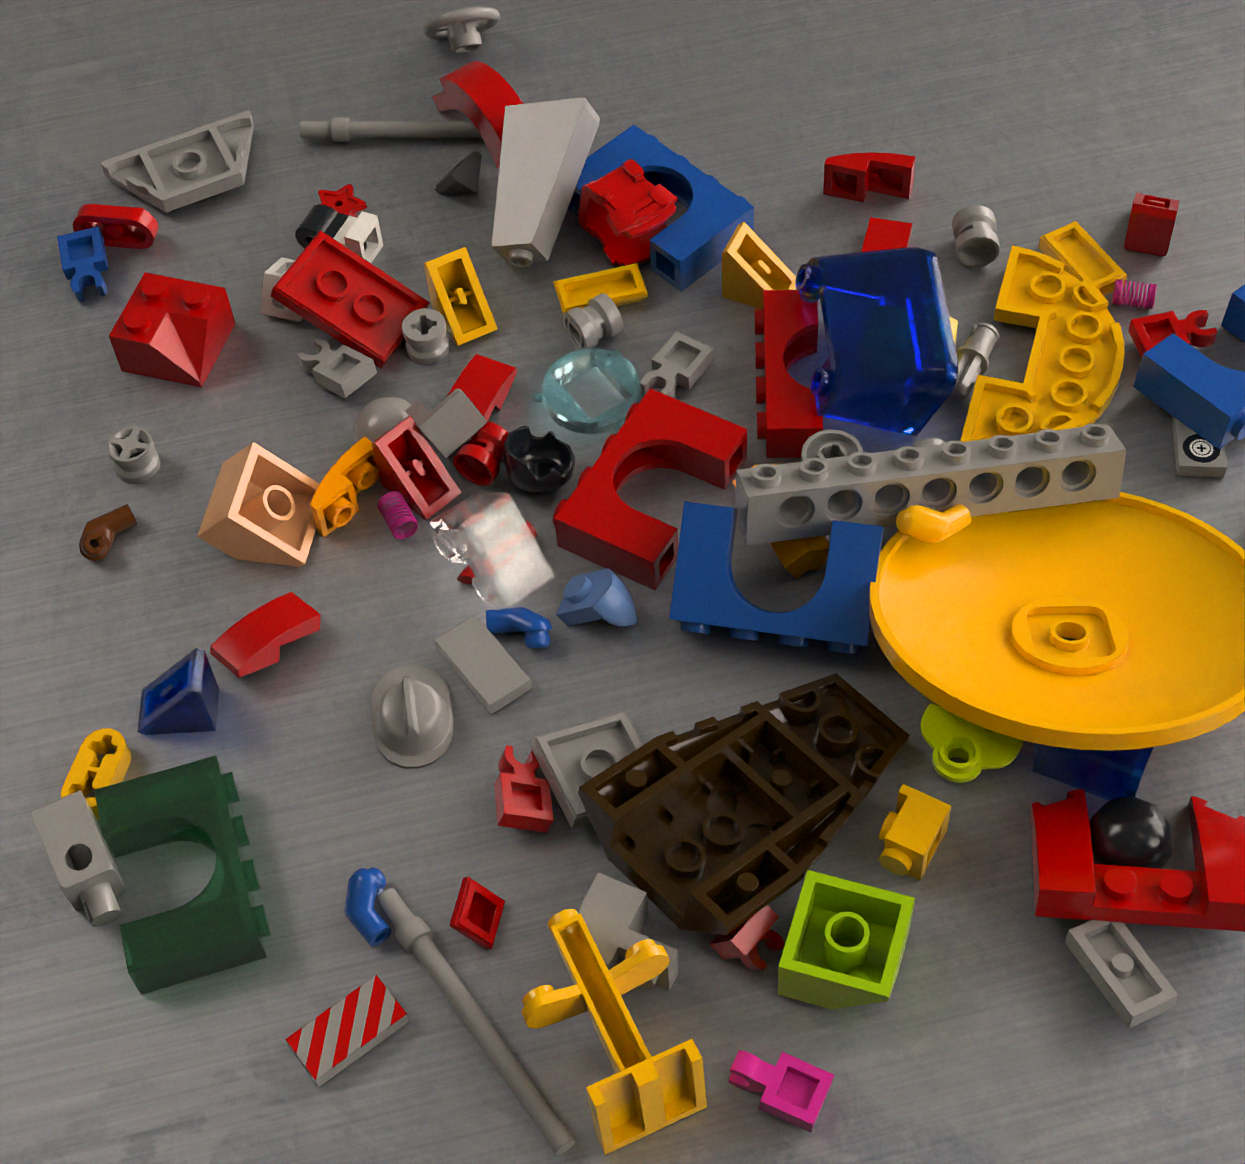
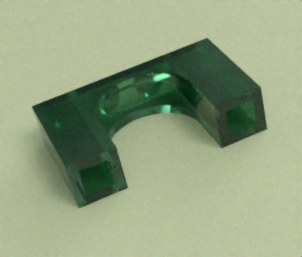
M216 755L94 790L102 834L115 858L176 841L199 843L216 854V865L213 875L203 891L194 899L178 908L119 925L128 973L141 995L267 958L263 938L272 935L264 905L255 906L252 893L261 889L260 880L254 860L249 859L245 861L242 847L251 845L243 815L235 816L232 803L241 801L238 786L233 772L223 773Z

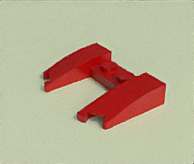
M1084 789L1069 791L1065 800L1044 806L1040 802L1032 803L1031 833L1035 916L1245 932V817L1239 815L1235 819L1206 807L1208 801L1190 796L1188 807L1195 871L1094 864Z

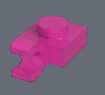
M739 1050L730 1068L731 1075L728 1082L745 1091L763 1093L759 1104L760 1110L812 1132L833 1083L834 1074L784 1052L781 1053L776 1066L751 1053Z

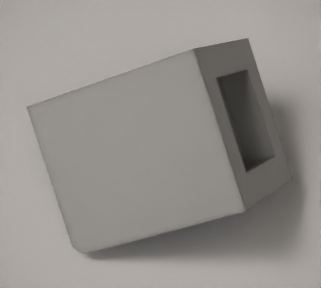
M455 389L431 411L419 399L405 410L408 416L412 417L416 425L445 458L451 455L488 422L461 389Z

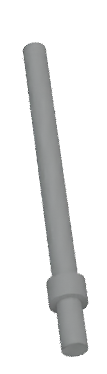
M333 117L332 121H301L299 127L301 138H332L333 142H350L351 138H482L471 121H351L349 117Z
M394 888L382 892L377 898V902L396 927L395 937L408 954L414 953L556 1154L560 1155L568 1151L575 1144V1139L432 942L434 934L423 918L412 914Z

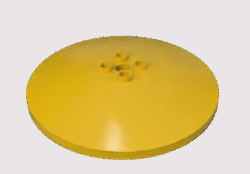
M1120 492L1119 498L973 516L968 526L937 543H927L910 535H903L898 530L880 552L876 582H870L869 616L874 636L882 652L893 668L922 695L948 712L970 723L1002 735L1053 747L1115 751L1163 746L1192 739L1221 727L1245 712V550L1214 527L1183 511L1141 496ZM1063 638H1072L1073 641L1065 640Z

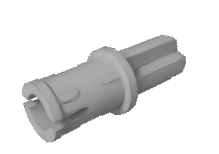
M980 322L977 324V327L974 325L965 345L956 350L953 357L954 366L945 381L947 385L945 391L950 397L966 398L976 382L977 375H983L987 371L989 355L1000 337L997 329L991 324Z

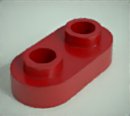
M101 204L82 205L72 224L74 232L99 226L105 246L130 249L149 248L152 246L159 230L156 219L143 208Z

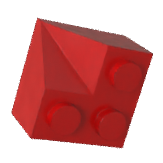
M145 272L110 332L109 339L121 371L202 388L236 323L226 288Z

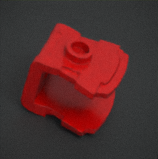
M629 159L617 169L582 187L578 221L586 232L598 238L604 247L603 252L612 266L617 265L621 267L635 263L640 265L650 260V239L668 227L664 223L676 212L675 203L678 198L661 184L654 186L645 179L642 167L633 159Z

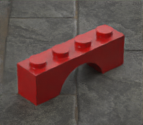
M817 289L763 290V309L754 310L755 335H763V342H755V369H764V377H756V404H765V412H757V440H766V458H801L802 448L807 439L815 433L823 431L822 392L801 385L788 373L789 368L798 360L817 353L819 324Z

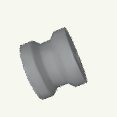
M422 308L411 312L403 320L402 332L406 340V352L413 362L421 365H431L438 363L449 353L450 344L446 334V321L440 312Z
M139 426L120 428L108 439L107 451L110 459L113 461L115 472L122 481L129 484H140L150 480L157 474L161 462L157 451L154 449L152 436L145 428Z

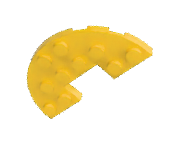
M1012 245L995 307L994 321L1037 328L1024 382L1019 383L977 375L960 441L990 439L996 435L1014 436L1030 434L1044 429L1063 430L1079 428L1087 424H1093L1101 417L1110 405L1120 381L1125 354L1124 339L1119 322L1115 323L1107 309V299L1087 278L1081 282L1064 270L1065 264L1061 261L1030 249Z

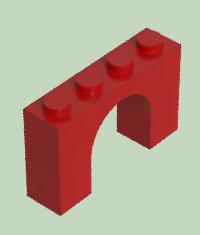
M650 388L639 403L635 402L631 405L626 414L625 423L616 435L611 434L606 439L601 455L592 467L587 466L579 477L577 488L568 500L563 499L556 507L552 521L555 525L557 546L656 591L677 560L679 546L678 528L631 508L621 500L618 492L633 476L658 468L679 470L725 490L736 475V470L740 469L747 459V428Z

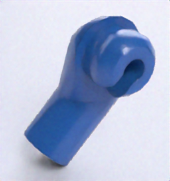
M523 607L486 610V625L491 634L525 632V645L528 648L548 647L550 645L549 630L552 629L549 619Z
M374 867L369 869L360 868L352 874L348 880L344 907L346 917L371 947L382 944L392 931L374 908L376 896L380 895L383 892V887L386 886L384 874Z

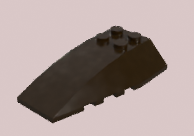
M835 673L779 693L778 700L761 705L756 701L741 706L739 714L717 721L713 716L696 722L694 729L679 735H676L674 731L659 735L579 786L578 794L608 860L638 889L647 892V898L680 930L727 935L806 876L807 870L812 868L908 742L910 735Z

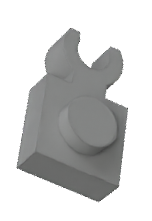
M676 331L651 359L652 371L646 373L640 382L641 395L645 396L650 388H661V393L675 398V388L678 384L690 389L714 361V348Z
M322 339L314 341L317 354L307 355L303 352L297 354L302 370L305 373L313 374L317 384L344 398L358 390L365 382L377 374L372 358L345 345H342L334 352L331 350L329 343Z

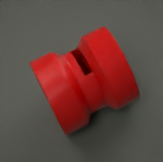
M488 421L469 438L470 443L463 445L453 458L456 470L465 479L476 485L490 486L500 473L499 464L504 462L503 446L509 432L501 426Z

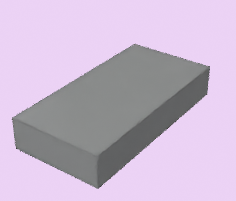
M473 615L435 639L436 649L491 715L532 689L531 679L476 615Z

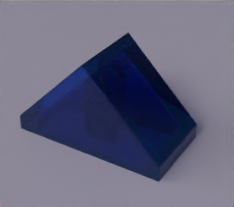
M195 648L142 689L138 733L159 735L216 731L219 687L205 651Z

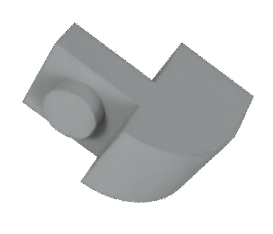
M598 872L581 903L579 914L581 913L608 970L626 959L625 953L632 945L642 940L651 939L640 934L649 917L647 892ZM654 940L656 945H662L670 958V963L660 975L643 983L641 986L652 988L654 985L670 991L679 973L678 950Z

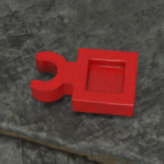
M1207 310L1193 311L1188 314L1186 319L1178 320L1174 311L1131 319L1128 330L1141 359L1145 352L1173 333L1189 345L1204 348L1215 343L1218 331L1216 327L1200 329L1206 326L1209 316Z
M507 745L498 761L500 774L494 783L497 826L547 833L554 821L550 785L547 779L535 777L540 765L532 749L525 764L514 758L513 746Z

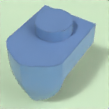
M609 568L573 576L564 588V597L556 613V616L567 626L599 619L619 627L634 625L638 622L635 604L629 589Z

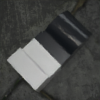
M314 205L295 231L297 242L304 249L321 230L370 263H372L383 247L378 216L363 211L356 218L338 213L327 205Z

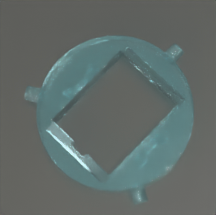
M581 349L564 355L549 368L543 381V393H534L535 402H544L549 416L558 425L569 431L581 434L604 433L616 428L620 429L625 423V417L631 405L635 402H640V380L635 367L629 360L620 355L618 350ZM596 367L626 400L591 419L562 385L571 381V378L575 375H582Z

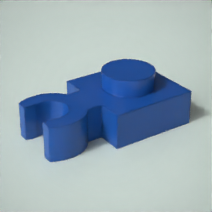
M99 226L57 236L62 270L67 280L71 279L70 286L76 299L79 302L84 301L83 290L89 285H96L100 296H106L107 285L100 272L109 270L104 238Z

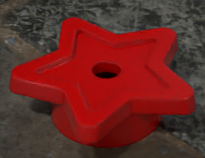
M347 184L337 191L323 189L318 191L321 204L333 208L338 213L357 217L358 211L367 208L365 201L354 197L352 184Z

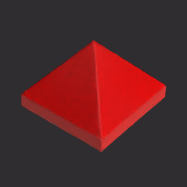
M464 877L449 926L486 950L492 949L505 900L470 877Z

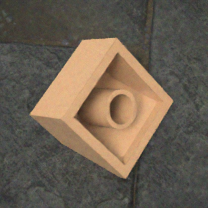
M252 442L223 462L197 537L235 560L301 567L306 563L316 531V524L310 504L320 484Z

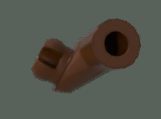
M123 505L86 523L79 542L80 553L85 558L92 561L103 559L109 553L116 534L137 525L129 505Z

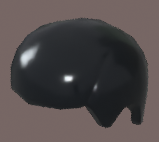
M521 426L508 433L503 446V459L508 478L520 489L537 493L550 492L560 489L572 477L575 468V455L570 445L557 439L552 431H548L542 437H536L531 434L528 426Z
M1134 796L1115 798L1103 804L1089 821L1093 855L1100 864L1163 869L1172 856L1171 828L1155 804Z

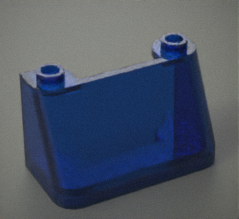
M908 247L811 258L807 264H803L799 268L795 286L804 302L816 303L819 299L821 302L829 357L822 367L815 370L811 380V392L815 395L818 416L917 437L953 391L959 371L958 358L936 253L919 247Z

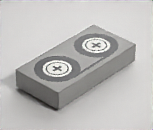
M1172 416L1176 476L1224 478L1227 470L1225 446L1218 450Z

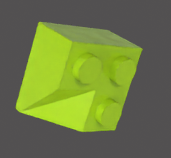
M807 870L778 967L777 995L828 1009L888 1002L899 973L908 939L915 898Z

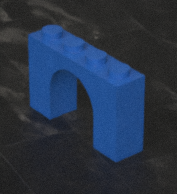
M632 125L587 157L568 206V210L578 217L581 191L584 185L605 176L629 159L636 161L644 170L645 179L654 186L661 184L678 198L677 202L688 209L680 218L650 239L651 270L681 292L722 262L721 254L738 224L745 222L754 231V207L744 197L737 196L721 185L715 177L705 174L692 165L684 156L676 154L660 143L655 136L647 134L635 125Z
M1245 284L1232 293L1221 323L1223 328L1243 342H1245ZM1174 333L1143 354L1133 384L1134 388L1218 450L1234 438L1241 440L1245 437V371L1233 370L1213 362Z
M684 501L669 615L670 620L681 621L680 630L710 634L711 625L729 627V637L747 640H758L759 632L779 634V644L807 647L808 638L828 641L827 650L857 654L858 645L867 646L869 644L871 630L869 616L870 582H876L884 532L883 526L833 520L826 573L820 589L809 602L798 609L787 612H773L751 603L741 593L735 583L731 562L738 508Z

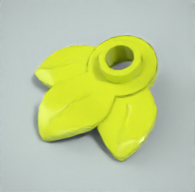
M935 704L928 705L920 723L922 737L933 749L932 763L934 769L942 778L955 783H964L975 779L982 769L1004 768L1018 756L1023 745V740L1002 735L970 723L954 714L952 715ZM960 757L966 763H955L950 758Z

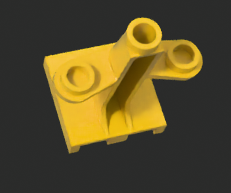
M565 909L553 915L549 919L547 926L575 985L554 990L551 985H542L532 989L522 1000L524 1007L521 1013L527 1027L539 1029L588 1012L616 1073L586 1087L595 1135L604 1154L611 1153L707 1108L703 1058L693 1039L652 1057L621 995L657 977L668 967L670 958L662 945H656L652 939L639 941L626 951V959L608 970L581 913L578 914L575 909Z

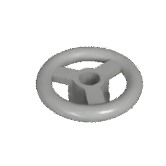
M469 7L450 11L427 21L423 26V33L431 39H449L452 53L474 51L483 46L480 32L495 26L500 20V13L492 7Z

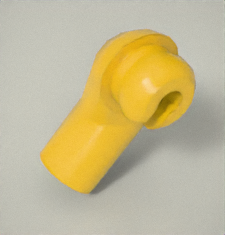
M956 504L944 512L921 505H912L907 509L901 510L896 517L897 529L903 535H910L927 543L940 542L971 523L970 512L962 504Z

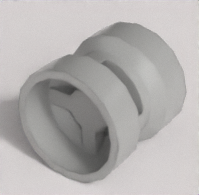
M981 205L968 206L958 211L953 217L952 228L956 239V257L965 266H985L993 262L999 255L1000 246L996 235V219L993 211L988 207Z
M604 293L590 299L586 307L582 309L575 307L562 316L563 325L569 339L583 353L597 346L598 340L602 337L612 338L623 332L624 328L618 308L612 299Z

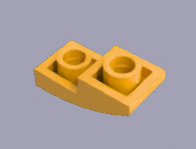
M366 436L355 443L337 460L325 475L313 496L310 506L317 531L323 538L336 528L346 525L359 512L356 494L370 488L379 478V470L376 465L372 442Z

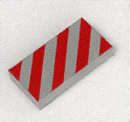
M376 974L285 1040L288 1047L319 1088L410 1021L405 1010Z

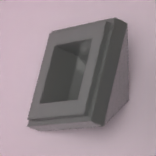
M478 151L470 153L436 185L437 188L435 190L439 194L477 193L482 155Z

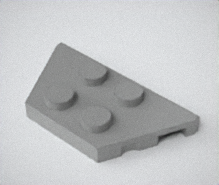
M246 110L112 157L100 163L106 178L167 213L244 185L254 129L250 110Z

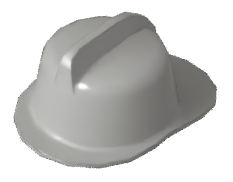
M422 665L402 666L391 670L379 679L372 690L371 711L374 738L380 753L389 762L403 768H420L437 761L446 753L453 740L454 722L450 691L446 680L436 670Z

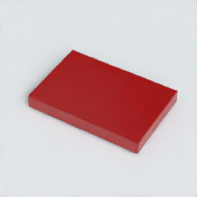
M321 230L272 288L270 296L345 346L372 358L374 364L380 369L384 367L405 339L402 332V322L405 317L415 310L428 308L430 303Z

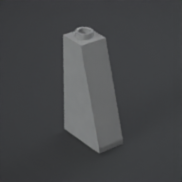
M585 97L505 106L491 247L508 265L528 267L532 262L549 260L599 127L600 117Z

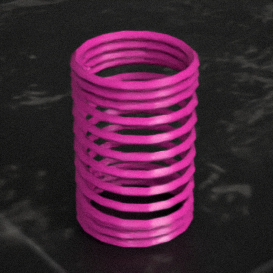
M1116 279L1112 304L1121 305L1123 302V306L1127 303L1128 307L1131 304L1132 307L1134 305L1136 308L1144 306V309L1152 310L1157 284L1150 283L1147 293L1148 283H1146L1142 299L1144 283H1141L1138 298L1140 282H1137L1134 297L1135 281H1133L1130 295L1131 280L1128 284L1127 294V280H1125L1121 297L1123 280Z
M389 492L379 499L377 507L393 537L396 539H406L417 531L418 522L400 492ZM393 499H400V500H395V501H392V502L388 503V504L382 509V507H383V506L385 505V503H387L388 501L393 500ZM395 502H399L398 504H394V505L390 506L389 508L385 509V508H386L387 506H389L390 504L395 503ZM411 521H412V524H411L407 529H405V530H403V531H401V532H395V531L404 529V528L407 527V526L411 523ZM406 522H408L405 526H403V527H401V528H399V529H396L397 527H400V526L404 525Z

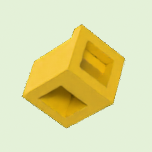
M902 784L898 792L896 812H889L879 833L878 839L884 842V850L879 857L880 864L896 875H909L921 880L947 832L951 805Z

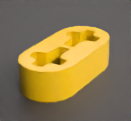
M102 728L93 731L84 739L64 781L60 794L61 798L81 790L84 797H87L91 788H93L96 797H87L86 800L98 820L103 818L112 807L131 762L130 749L119 731L112 728ZM110 747L114 748L115 754L106 753ZM98 753L106 754L101 764L97 758Z

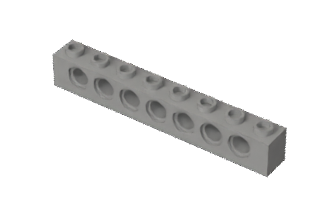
M1087 424L1079 428L1063 430L1044 429L1037 433L1014 436L996 435L990 439L965 442L948 441L941 445L925 447L905 446L897 450L876 453L856 452L849 456L827 459L808 458L802 462L778 465L760 464L754 468L736 470L735 508H738L737 523L746 545L831 535L833 520L883 526L884 528L895 527L898 513L912 505H921L944 512L956 504H962L969 510L971 517L1119 498L1126 448L1109 424Z

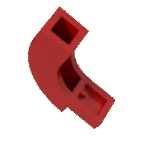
M472 61L439 78L444 90L433 95L432 99L438 111L456 109L470 119L482 136L496 168H498L500 165L505 106L524 103L510 84L496 70L483 62Z

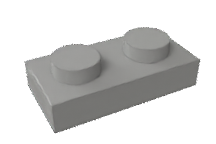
M1090 920L1068 930L1065 939L1066 945L1128 1029L1175 1007L1179 995L1124 923Z

